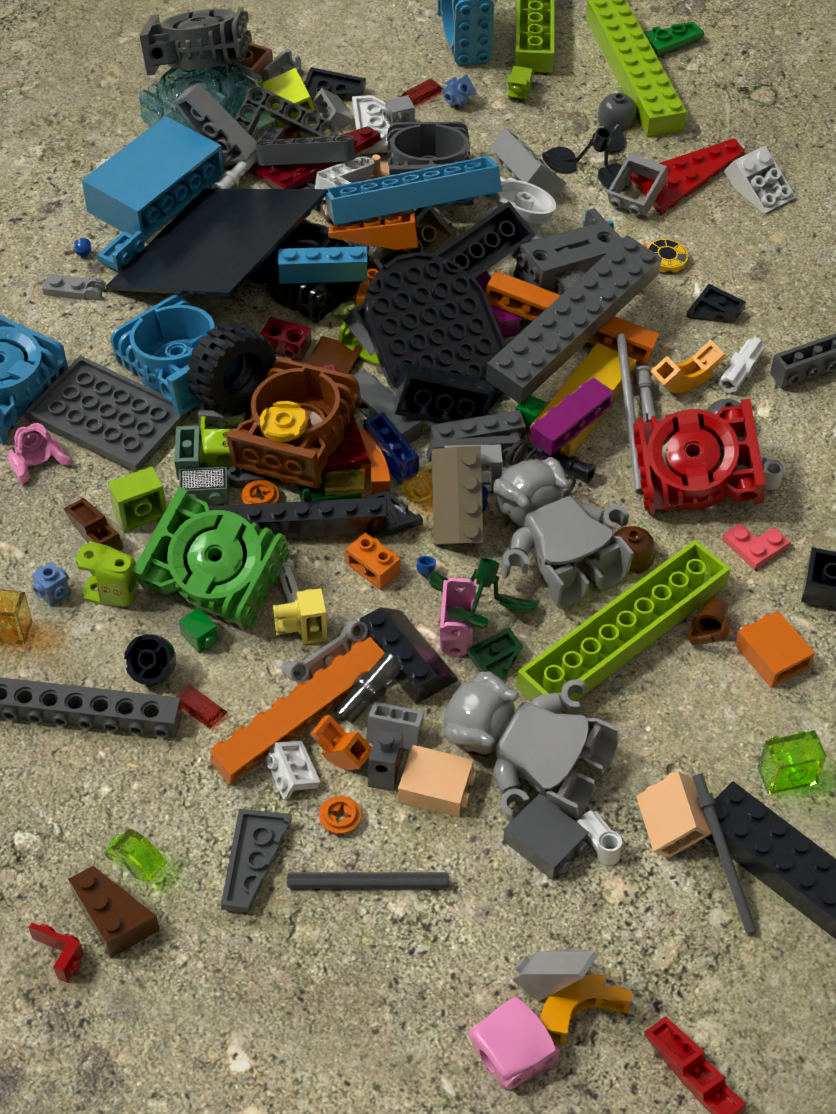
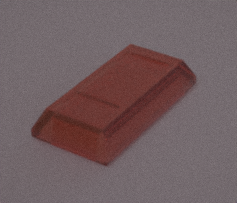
M430 78L405 91L401 97L408 95L413 105L416 106L441 93L443 88Z
M191 684L176 696L181 699L182 709L209 729L227 713L225 709Z

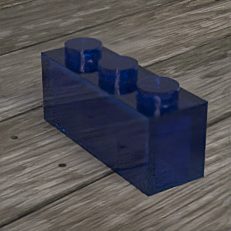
M382 412L364 420V429L380 447L389 472L400 484L418 476L419 456L386 414Z

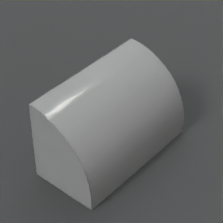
M321 88L313 98L312 103L315 112L333 121L338 129L352 122L353 118L339 96Z
M374 701L368 715L366 741H374L377 729L395 731L403 734L404 749L411 750L412 745L418 746L424 712Z

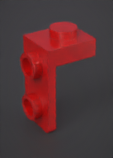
M31 922L28 928L32 939L62 951L53 967L57 979L68 983L72 974H77L82 963L81 959L84 953L79 939L71 934L62 935L57 933L47 924L38 925Z

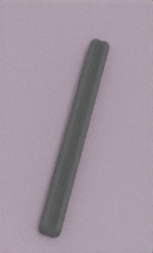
M289 872L287 874V887L289 889L448 888L449 873Z

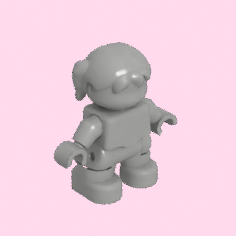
M548 457L542 461L535 459L522 461L505 470L501 477L496 479L493 484V491L496 494L501 514L509 515L514 523L522 526L513 534L511 548L503 556L501 566L502 577L506 579L510 575L511 566H519L522 569V573L527 574L529 567L528 554L531 552L537 561L540 573L544 576V580L549 586V596L559 609H566L577 604L588 591L590 582L577 568V564L581 562L591 567L590 577L600 590H608L622 582L629 572L634 553L622 537L614 536L612 532L615 523L620 526L627 525L629 519L628 511L622 506L613 505L606 508L604 513H602V509L587 503H578L572 496L563 498V489H569L571 483L566 479L561 463L553 457Z
M479 672L473 681L461 685L447 704L444 712V735L449 743L455 744L464 752L475 751L479 754H489L496 750L497 761L494 766L493 776L503 794L501 798L502 814L509 822L515 818V812L508 808L512 802L521 801L524 806L530 803L528 795L524 791L519 790V777L528 781L538 793L547 797L550 802L560 806V810L565 814L578 820L584 813L593 795L595 780L581 773L574 772L572 768L578 759L584 761L586 767L600 774H604L610 765L619 744L618 727L599 718H586L584 715L558 714L563 711V707L571 713H581L579 701H572L569 697L574 693L582 695L587 691V685L582 680L575 679L566 682L562 688L561 695H558L557 692L538 695L530 703L522 702L515 712L513 701L519 698V693L510 689L500 677L492 672Z

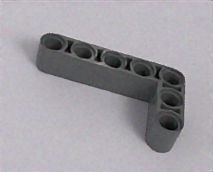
M259 86L252 87L249 90L235 117V120L250 136H252L263 113L312 137H330L324 134L328 129L335 131L331 136H339L338 127L333 121ZM256 95L263 96L260 101L256 102L253 100ZM275 103L281 105L278 110H272L271 106ZM251 112L254 114L251 119L244 118L246 113ZM297 112L299 115L297 118L291 119L289 114ZM311 120L317 122L314 127L306 126Z
M271 128L266 130L256 142L258 163L262 166L345 162L356 158L353 136L285 139L283 128Z

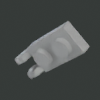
M48 274L42 291L44 295L98 300L102 297V290L105 289L106 283L104 280L94 277L87 279Z

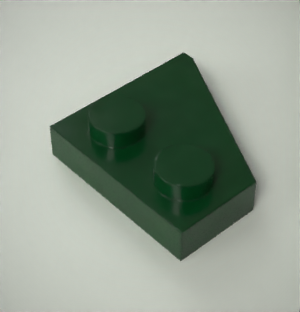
M510 627L468 648L467 655L479 672L490 671L503 680L522 651L523 646Z

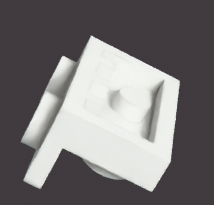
M303 742L274 743L266 756V764L273 775L276 787L280 791L282 798L289 799L294 790L317 789L321 782Z

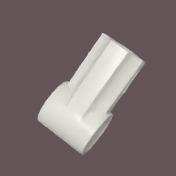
M590 810L583 814L577 823L589 832L588 841L596 850L598 860L605 865L616 864L621 858V836L608 827L597 811L593 812Z

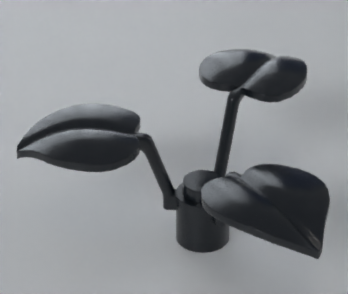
M619 123L598 128L593 134L592 139H590L589 144L576 158L574 152L567 147L551 148L546 152H542V158L553 170L560 173H570L576 169L575 162H579L590 147L593 146L597 152H604L605 167L599 169L597 177L604 186L610 188L622 167L619 163L608 164V152H620L625 147V138L621 125ZM630 178L623 189L629 188L631 183Z

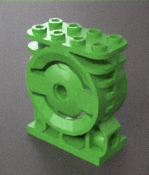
M178 487L132 572L142 588L148 591L153 589L164 595L178 591L196 609L200 608L203 612L212 614L217 618L222 617L226 622L230 624L236 623L239 628L246 630L254 625L257 619L256 612L260 605L263 606L268 598L267 591L271 584L274 585L279 577L278 570L282 563L285 564L287 562L290 550H288L285 535L281 533L275 535L267 527L261 529L259 524L254 522L250 524L246 519L233 512L225 510L210 511L207 502L190 496L187 490ZM240 536H242L247 548V559L243 569L244 551L239 542ZM187 555L188 565L192 571V575L190 576L187 584L185 585L183 582L189 576L184 565V560ZM222 555L220 560L216 562L211 561L214 556Z

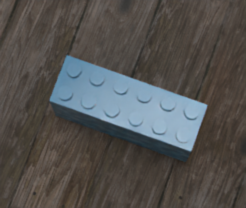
M165 116L82 179L87 212L122 232L125 231L134 235L139 230L143 232V239L146 241L178 215L203 189H210L215 182H219L224 173L221 145Z

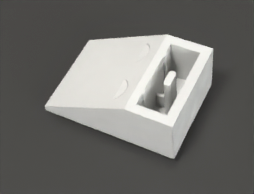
M766 146L734 160L724 170L734 189L764 214L796 198Z

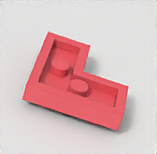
M741 523L725 532L722 536V540L754 570L788 549L791 543L775 527L761 536L755 537Z

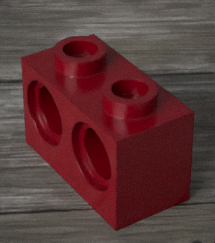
M274 317L269 318L260 333L271 343L275 354L298 361L303 360L312 344L311 328Z

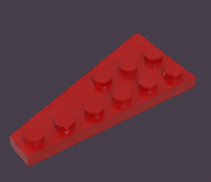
M733 138L659 163L667 166L668 179L652 206L660 215L666 213L667 208L677 205L681 198L688 197L706 184L710 177H716L720 174L721 169L728 167L734 160L744 156L745 149ZM632 173L630 176L632 182L646 197L655 180L636 173Z

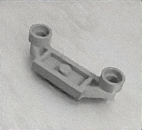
M356 620L343 622L340 628V636L302 662L286 661L282 665V673L290 680L299 683L311 680L316 671L321 668L326 669L338 655L342 654L344 656L356 642L363 641L368 634L366 624Z

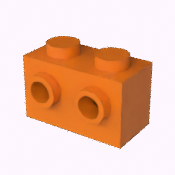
M366 532L345 549L346 564L380 590L400 574V558L397 553L388 550L377 538H372Z

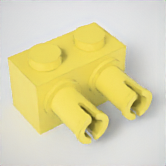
M321 588L296 592L297 600L294 603L273 605L276 636L298 632L301 634L303 645L328 641L326 609Z

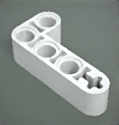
M358 157L354 160L317 172L315 189H325L372 178L374 161L368 157Z

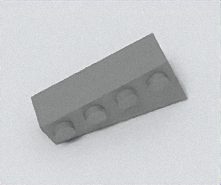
M199 83L187 88L173 102L194 131L221 145L223 168L247 159L256 149V141Z
M506 128L503 129L490 146L495 152L493 156L503 163L502 166L511 172V175L516 180L540 187L549 193L553 199L556 198L567 184L518 136Z

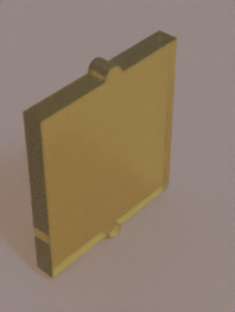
M345 469L344 471L327 472L325 495L365 493V469Z

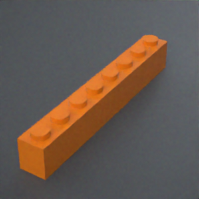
M496 270L485 291L490 305L532 321L561 296ZM614 316L587 341L593 345L597 343L618 352L617 335L625 334L628 357L647 365L659 333Z
M371 637L363 642H356L344 656L342 654L338 655L329 667L316 671L312 679L304 684L302 682L298 684L289 696L276 700L272 708L267 712L262 711L258 713L249 725L236 729L232 737L227 741L218 742L211 749V765L231 785L265 760L275 742L291 741L387 670L390 658Z

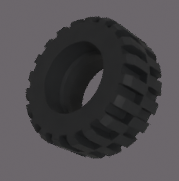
M224 323L218 325L217 329L212 328L207 332L208 335L202 336L199 339L198 346L194 347L191 352L193 356L188 361L190 370L187 371V375L190 380V389L199 400L222 414L238 415L242 414L243 410L246 412L251 410L252 396L256 388L267 379V374L273 368V363L276 360V354L274 353L273 346L264 336L242 324ZM241 355L236 373L224 383V376L228 366L235 358Z

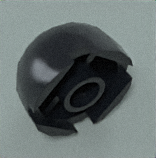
M155 634L135 637L128 644L124 653L127 673L134 681L140 684L154 685L167 680L173 674L176 666L177 655L174 646L167 639Z

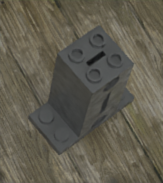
M595 208L587 210L584 227L521 244L514 277L556 293L557 276L577 268V281L617 245L622 238Z

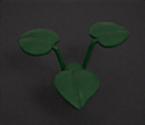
M481 558L478 569L474 570L470 578L472 582L477 579L476 584L479 585L471 611L450 608L447 615L456 621L467 623L470 626L481 629L486 628L489 623L488 619L474 613L483 587L489 588L491 584L494 587V599L500 601L499 604L506 608L527 613L539 604V600L519 599L498 593L499 576L496 575L500 564L488 558ZM433 569L429 576V583L434 589L443 592L444 580H448V578L441 576Z

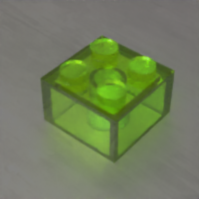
M815 730L809 732L799 731L790 736H775L766 740L757 769L769 795L818 784L827 756Z

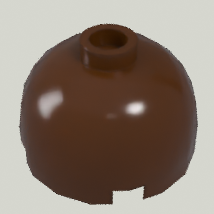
M625 526L614 533V536L622 537L634 553L629 571H637L636 574L645 572L653 565L656 545L653 537L647 530L638 526Z

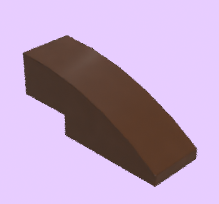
M85 498L63 508L72 524L87 543L91 541L107 545L118 551L124 549L119 533L107 523L106 517Z

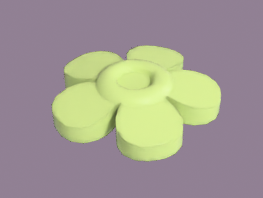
M354 300L340 304L333 310V314H345L347 316L349 314L348 310L356 307Z

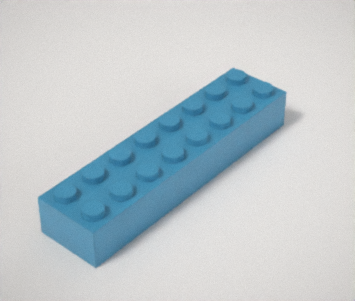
M489 156L325 188L328 190L325 201L327 214L333 223L338 226H347L353 221H370L372 217L380 216L381 218L391 217L392 213L401 212L406 214L413 212V209L417 208L431 209L437 204L451 205L456 200L471 201L476 196H494L496 192L502 191L499 166Z

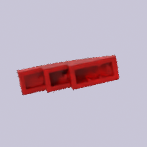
M666 1016L644 1031V1036L664 1062L711 1114H742L746 1111V1103L726 1085L725 1077L705 1059V1052Z

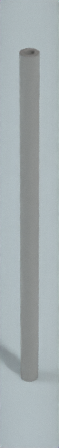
M618 334L617 344L634 486L636 493H642L640 468L638 469L637 449L635 448L633 423H636L626 336L625 334Z

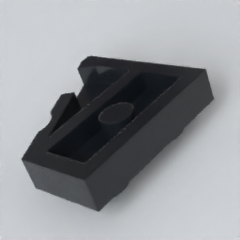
M708 284L687 311V317L691 319L734 322L746 307V301Z
M387 490L364 497H386L389 534H379L380 538L423 524V518L419 513L415 515L408 509V505L397 500Z

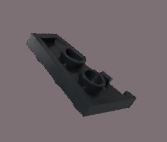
M313 67L310 68L304 82L311 100H313L321 88L339 96L340 99H352V96H362L367 84L366 78Z

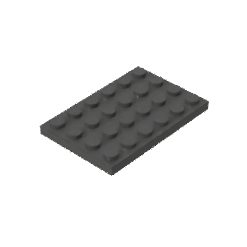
M81 355L25 411L27 419L42 424L45 428L135 472L142 467L173 433L176 426H179L190 414L189 410L179 416L174 412L173 403L162 396L161 393Z

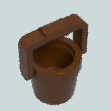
M711 598L705 602L701 612L696 617L695 623L691 624L687 636L691 645L708 644L723 641L727 638L731 626V618L728 616L729 607L725 601Z

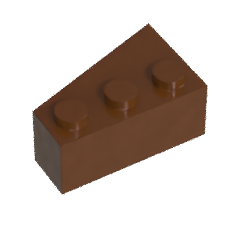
M91 866L68 879L73 896L110 958L160 931L157 916L96 867Z

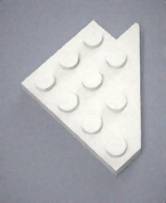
M372 95L352 96L356 130L369 126L381 135L379 142L359 152V154L388 153L387 131L390 123L385 121L383 115L386 103Z

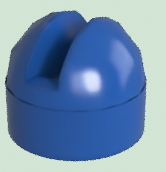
M79 238L74 242V250L78 256L86 257L90 254V240Z
M431 556L419 557L416 565L418 573L421 576L423 574L430 576L431 571L436 569V560Z

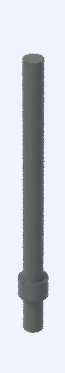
M703 773L694 775L693 780L699 795L697 800L700 809H703L744 930L746 934L755 932L757 930L714 808L716 803L713 794L708 791Z

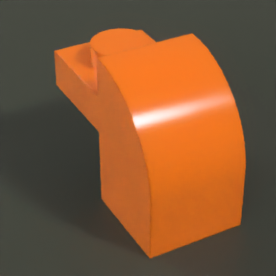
M331 715L324 716L310 733L313 739L322 747L323 751L321 754L328 761L342 769H360L370 756L372 747L358 731L346 733Z

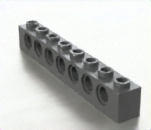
M0 677L1 718L7 720H27L32 723H54L58 726H79L84 729L98 728L110 732L124 731L135 735L151 734L162 738L177 737L183 712L180 697Z

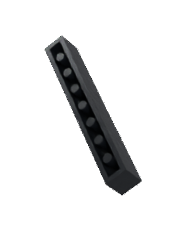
M386 497L209 506L210 511L225 510L233 512L246 519L250 524L253 522L259 524L261 529L267 527L275 535L278 533L285 535L286 539L363 535L365 532L368 535L389 534Z

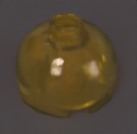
M432 464L421 469L417 474L412 477L410 476L398 485L403 495L410 502L419 505L427 502L429 506L433 504Z

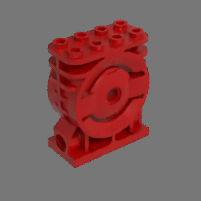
M750 399L741 400L738 406L723 407L717 414L701 409H686L671 415H665V418L657 421L656 416H651V422L643 423L642 418H637V423H633L634 444L637 449L638 469L640 468L645 511L649 510L650 515L655 514V509L662 508L664 513H668L669 507H677L678 511L683 509H706L718 504L726 497L734 502L753 500L754 505L764 503L766 483ZM742 437L743 441L738 442L737 438ZM667 442L666 459L668 466L674 473L668 469L662 457V449ZM719 442L724 447V458L720 467L713 473L720 461ZM694 452L697 453L698 456L691 457L688 454ZM738 465H745L748 469L738 470ZM713 473L714 482L709 483L708 476ZM682 478L687 479L688 486L683 485Z

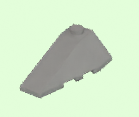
M576 948L536 952L528 958L524 956L515 967L517 973L512 981L539 1002L584 978L598 954L594 951Z

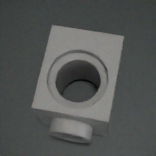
M408 95L385 100L386 109H383L385 121H388L390 125L397 122H415V107Z

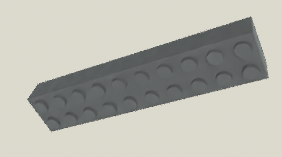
M626 235L487 363L485 380L521 405L658 276L662 257Z

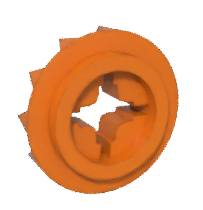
M266 480L253 481L243 488L242 502L244 504L276 503L279 501V490L272 482ZM257 492H259V494H261V496L264 497V500H260V498L257 497Z
M334 796L327 799L321 805L319 821L325 831H331L334 835L337 833L347 835L349 831L356 830L357 825L361 822V809L358 803L350 797ZM343 809L344 817L346 818H342L337 823L336 816Z

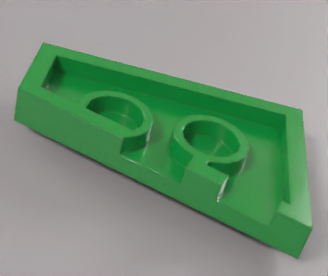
M694 22L672 24L670 28L665 29L657 26L653 27L650 31L643 30L657 56L704 38V31Z

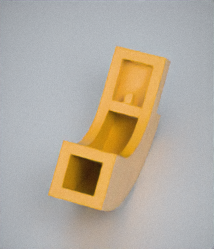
M710 340L687 361L675 364L666 356L650 372L668 391L684 393L699 387L713 376L711 371L727 356Z
M585 975L579 981L548 997L542 1009L540 1021L547 1029L553 1043L565 1045L569 1023L577 1013L588 1008H601L628 1013L632 991L618 985L604 986L606 975Z

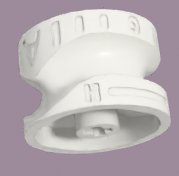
M519 180L501 181L502 191L496 192V195L492 197V200L498 206L490 208L487 211L486 217L510 201L535 234L529 242L542 239L539 226L543 223L551 222L556 209V202L553 197L545 190L528 182Z

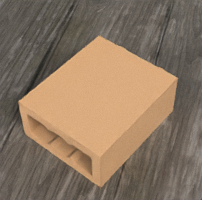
M412 745L398 787V802L459 817L462 808H467L470 798V793L467 792L469 785L474 786L477 771L473 770V759Z
M679 771L670 773L664 780L655 785L648 786L644 792L636 796L653 852L670 858L711 834L703 809H700L697 800L699 795L692 777Z

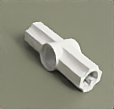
M756 337L748 339L740 352L733 354L728 369L719 381V385L724 392L729 394L736 392L745 378L749 379L757 361L765 350V345L761 339Z

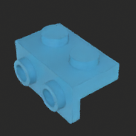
M138 230L134 235L123 231L97 255L98 261L119 271L145 247L143 232Z

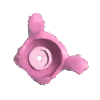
M33 423L27 428L20 427L16 431L14 436L15 447L9 451L8 460L12 469L17 474L20 484L28 482L30 478L28 466L44 463L51 456L62 465L72 464V457L66 455L59 441L50 435L42 424Z

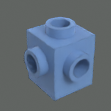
M467 74L458 79L456 76L445 82L447 86L441 89L444 99L450 107L456 104L459 107L469 101L468 97L477 92Z
M52 561L40 567L32 574L34 582L32 588L35 594L42 598L50 607L70 594L67 572L62 567L58 568Z

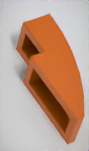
M359 429L372 463L361 466V479H371V495L385 490L390 492V475L385 457L371 435L365 429Z

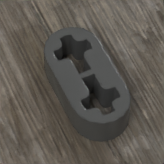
M233 466L227 472L228 483L234 488H244L253 481L266 480L271 482L272 480L271 476H259V473Z

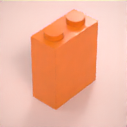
M779 611L770 615L765 614L757 622L751 625L746 624L737 632L736 648L770 688L810 668L815 652Z

